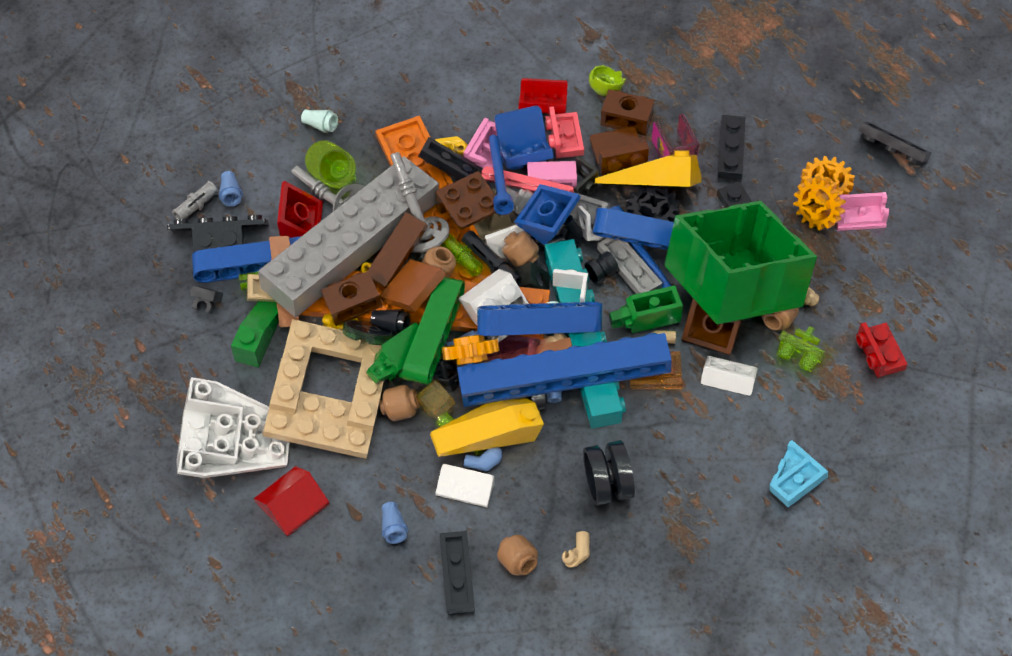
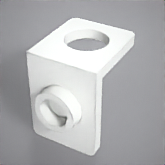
M578 206L577 219L582 229L583 237L587 241L603 240L604 237L592 234L594 224L591 225V216L582 206Z
M554 269L553 286L581 289L580 302H585L588 273Z

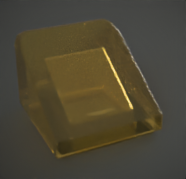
M434 380L416 395L428 416L436 419L456 404L454 399L437 380Z

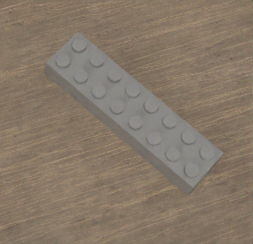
M403 156V163L409 178L413 180L411 184L415 186L413 188L417 191L415 196L422 214H424L436 204V191L439 190V183ZM394 164L258 271L261 289L295 318L323 296L322 289L332 283L342 281L380 250L406 212L412 215L406 197H402L403 192L400 191L402 186H398L400 181Z

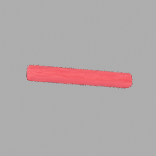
M486 166L482 170L483 178L485 181L495 183L493 167ZM503 170L505 184L509 187L535 192L539 184L574 192L572 186Z

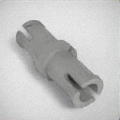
M208 181L195 193L187 195V199L176 209L172 210V214L176 219H186L196 210L200 211L208 200L218 194L217 187L211 181Z

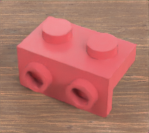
M549 107V116H545L546 131H551V135H548L549 146L554 149L555 158L584 155L577 112L555 114L554 107Z

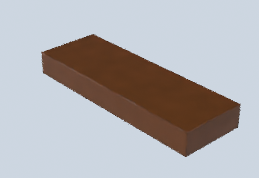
M407 212L404 214L368 269L374 282L386 288L395 278L428 228L425 222Z

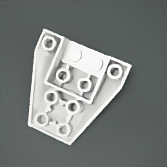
M190 378L177 453V474L209 478L286 467L290 442L263 436L269 406L217 381Z

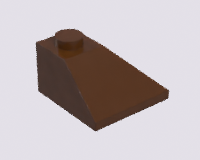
M693 298L681 340L731 354L742 320L717 325Z

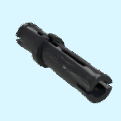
M473 230L464 234L461 240L462 243L490 268L491 274L500 269L511 273L517 285L521 283V276L508 266V261L505 258H500Z

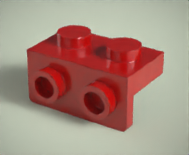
M522 78L518 109L539 106L542 113L549 114V107H554L555 114L566 113L568 82L566 80Z

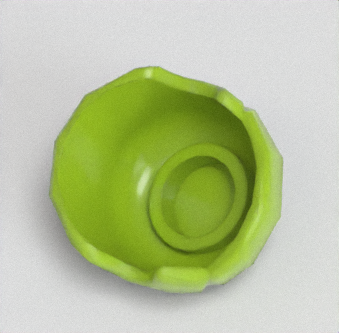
M604 65L594 67L589 74L590 87L596 94L606 97L608 89L621 91L626 78L622 79L621 71L615 72L612 68Z

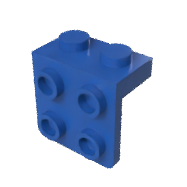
M531 106L495 115L494 121L501 159L507 169H521L527 162H547L548 159L554 158L553 150L546 141L542 110L539 106Z

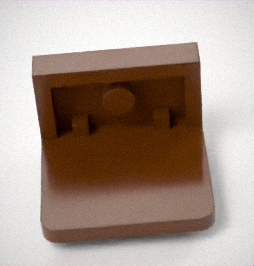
M634 127L597 133L590 136V143L601 175L614 173L648 162L649 147L647 141L640 142Z
M477 171L437 190L436 208L440 214L448 212L457 227L465 229L496 214L493 205V199L496 195L481 173Z

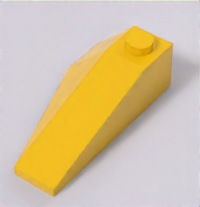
M674 150L672 155L595 178V183L691 187L702 182L697 155H689L688 150Z
M522 397L486 403L431 431L430 436L438 457L534 442L544 423L535 402Z

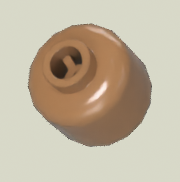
M513 231L504 238L503 241L506 244L502 248V253L514 267L522 266L528 262L534 263L538 259L539 246L527 232L516 233Z
M436 246L426 252L422 263L442 268L446 274L445 277L450 278L456 266V258L447 248Z
M799 308L761 315L768 328L778 331L786 330L796 319Z
M404 384L386 389L383 393V399L379 401V406L383 415H387L391 421L396 422L415 416L416 410L420 408V402L416 390Z
M519 534L512 535L501 541L497 558L512 575H527L537 565L538 551L524 536Z

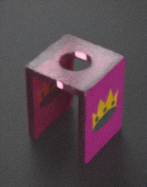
M683 113L679 114L677 129L683 146L671 148L658 121L653 122L652 142L660 158L674 154V150H688L689 155H697L698 157L699 142Z

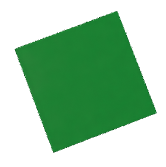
M762 201L732 205L718 210H704L675 215L664 266L718 325L803 307L817 256L796 235L790 232Z

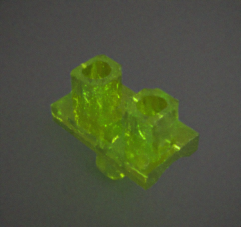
M811 326L808 327L806 332L799 328L795 331L794 335L802 338V340L785 331H782L779 336L780 344L777 356L790 361L795 351L803 354L798 365L808 372H811L818 362H823L825 351L809 344L810 342L818 346L821 339L813 336L815 328Z

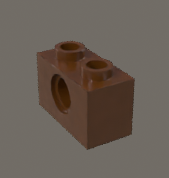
M608 89L601 110L600 125L614 129L634 127L637 134L646 136L653 116L654 99Z
M369 271L356 273L349 279L339 283H332L321 290L335 326L383 307L380 295ZM349 295H355L353 298H347Z

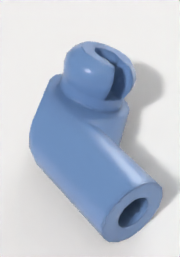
M499 447L490 448L480 457L466 454L464 467L489 471L501 461L502 450Z

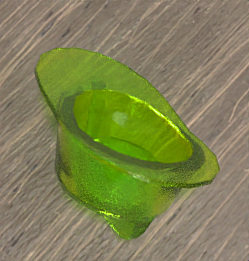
M327 140L318 141L308 149L305 156V164L308 171L314 177L332 188H342L351 181H355L356 164L354 158L347 151Z

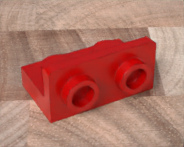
M866 322L861 323L856 334V341L858 346L863 348L867 364L871 370H874L877 378L906 370L908 364L887 322L868 327Z

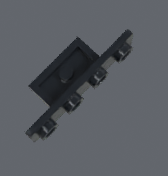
M249 215L247 220H238L237 216L223 217V221L213 222V218H198V223H189L188 219L173 220L174 224H167V230H192L194 253L203 249L244 244L243 227L267 226L269 223L267 219H262V215Z

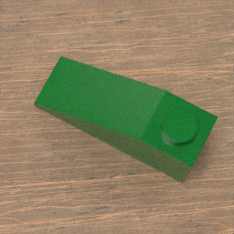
M258 301L240 324L231 344L235 362L260 367L279 323L277 302Z

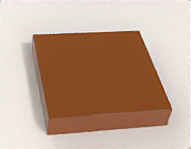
M410 259L383 290L380 298L386 304L416 312L446 274L440 267Z

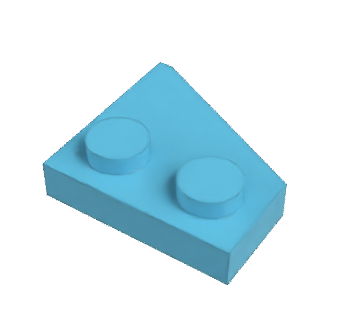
M791 440L787 446L784 458L781 459L778 465V471L770 483V492L787 507H790L828 478V471Z

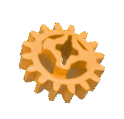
M824 156L823 161L814 158L813 164L807 162L806 168L802 170L800 184L804 183V180L811 178L814 174H816L815 177L821 175L822 179L829 177L831 185L838 183L837 192L843 191L842 195H849L853 190L855 176L851 175V167L844 168V161L837 163L836 157L829 161L827 156Z
M821 175L804 180V183L797 186L800 191L795 192L794 196L798 198V201L794 202L793 205L799 206L796 215H803L802 223L809 221V228L817 226L818 230H822L824 228L828 229L841 221L840 215L846 211L841 208V205L845 204L846 200L840 199L844 192H837L838 183L831 185L829 177L822 179Z
M479 334L453 339L454 345L442 347L443 360L456 359L457 365L488 360L487 354L499 351L498 339L485 340L484 336Z

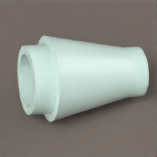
M305 109L302 113L301 121L324 133H329L336 130L338 116L332 110Z

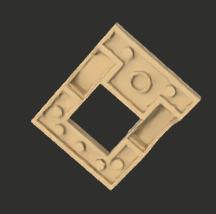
M292 319L270 400L263 436L366 459L384 381L376 384L367 375L366 371L374 363L375 355L381 349L382 344L388 340ZM311 351L361 362L352 402L301 391Z

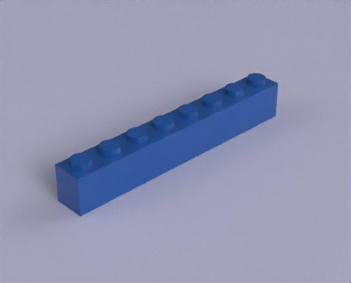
M649 333L642 337H624L618 341H600L588 346H571L558 351L546 350L540 354H522L515 358L493 359L490 362L480 364L468 363L462 367H457L463 405L468 407L671 373L672 360L666 334Z

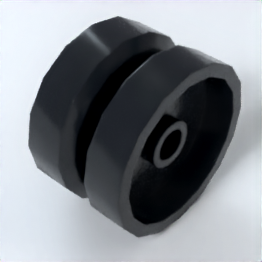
M622 440L607 443L605 455L598 445L583 449L587 483L596 506L610 503L613 493L619 501L634 498L633 472L626 447Z

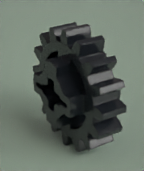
M646 185V189L638 186L637 193L632 191L630 199H627L626 212L674 222L675 215H679V200H675V192L668 193L669 187H665L662 190L660 186L656 185L655 188H651V185Z

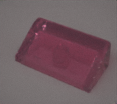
M507 336L498 343L499 351L487 354L488 360H504L515 358L522 354L534 355L537 353L541 339Z

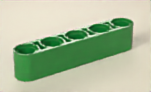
M444 277L432 291L403 366L402 378L404 380L427 385L431 383L442 355V347H445L461 302L458 298L464 295L465 281Z

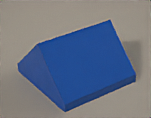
M539 184L514 222L518 227L545 245L557 234L581 196L577 193Z

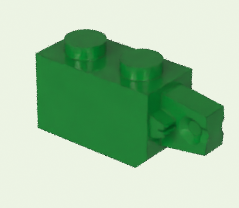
M673 285L629 296L624 306H621L619 310L609 313L611 328L626 327L630 328L632 333L681 322L683 305L676 286Z
M416 322L382 344L381 349L375 355L374 363L366 371L373 382L377 384L386 379H389L391 382L397 377L403 379V366L419 326Z

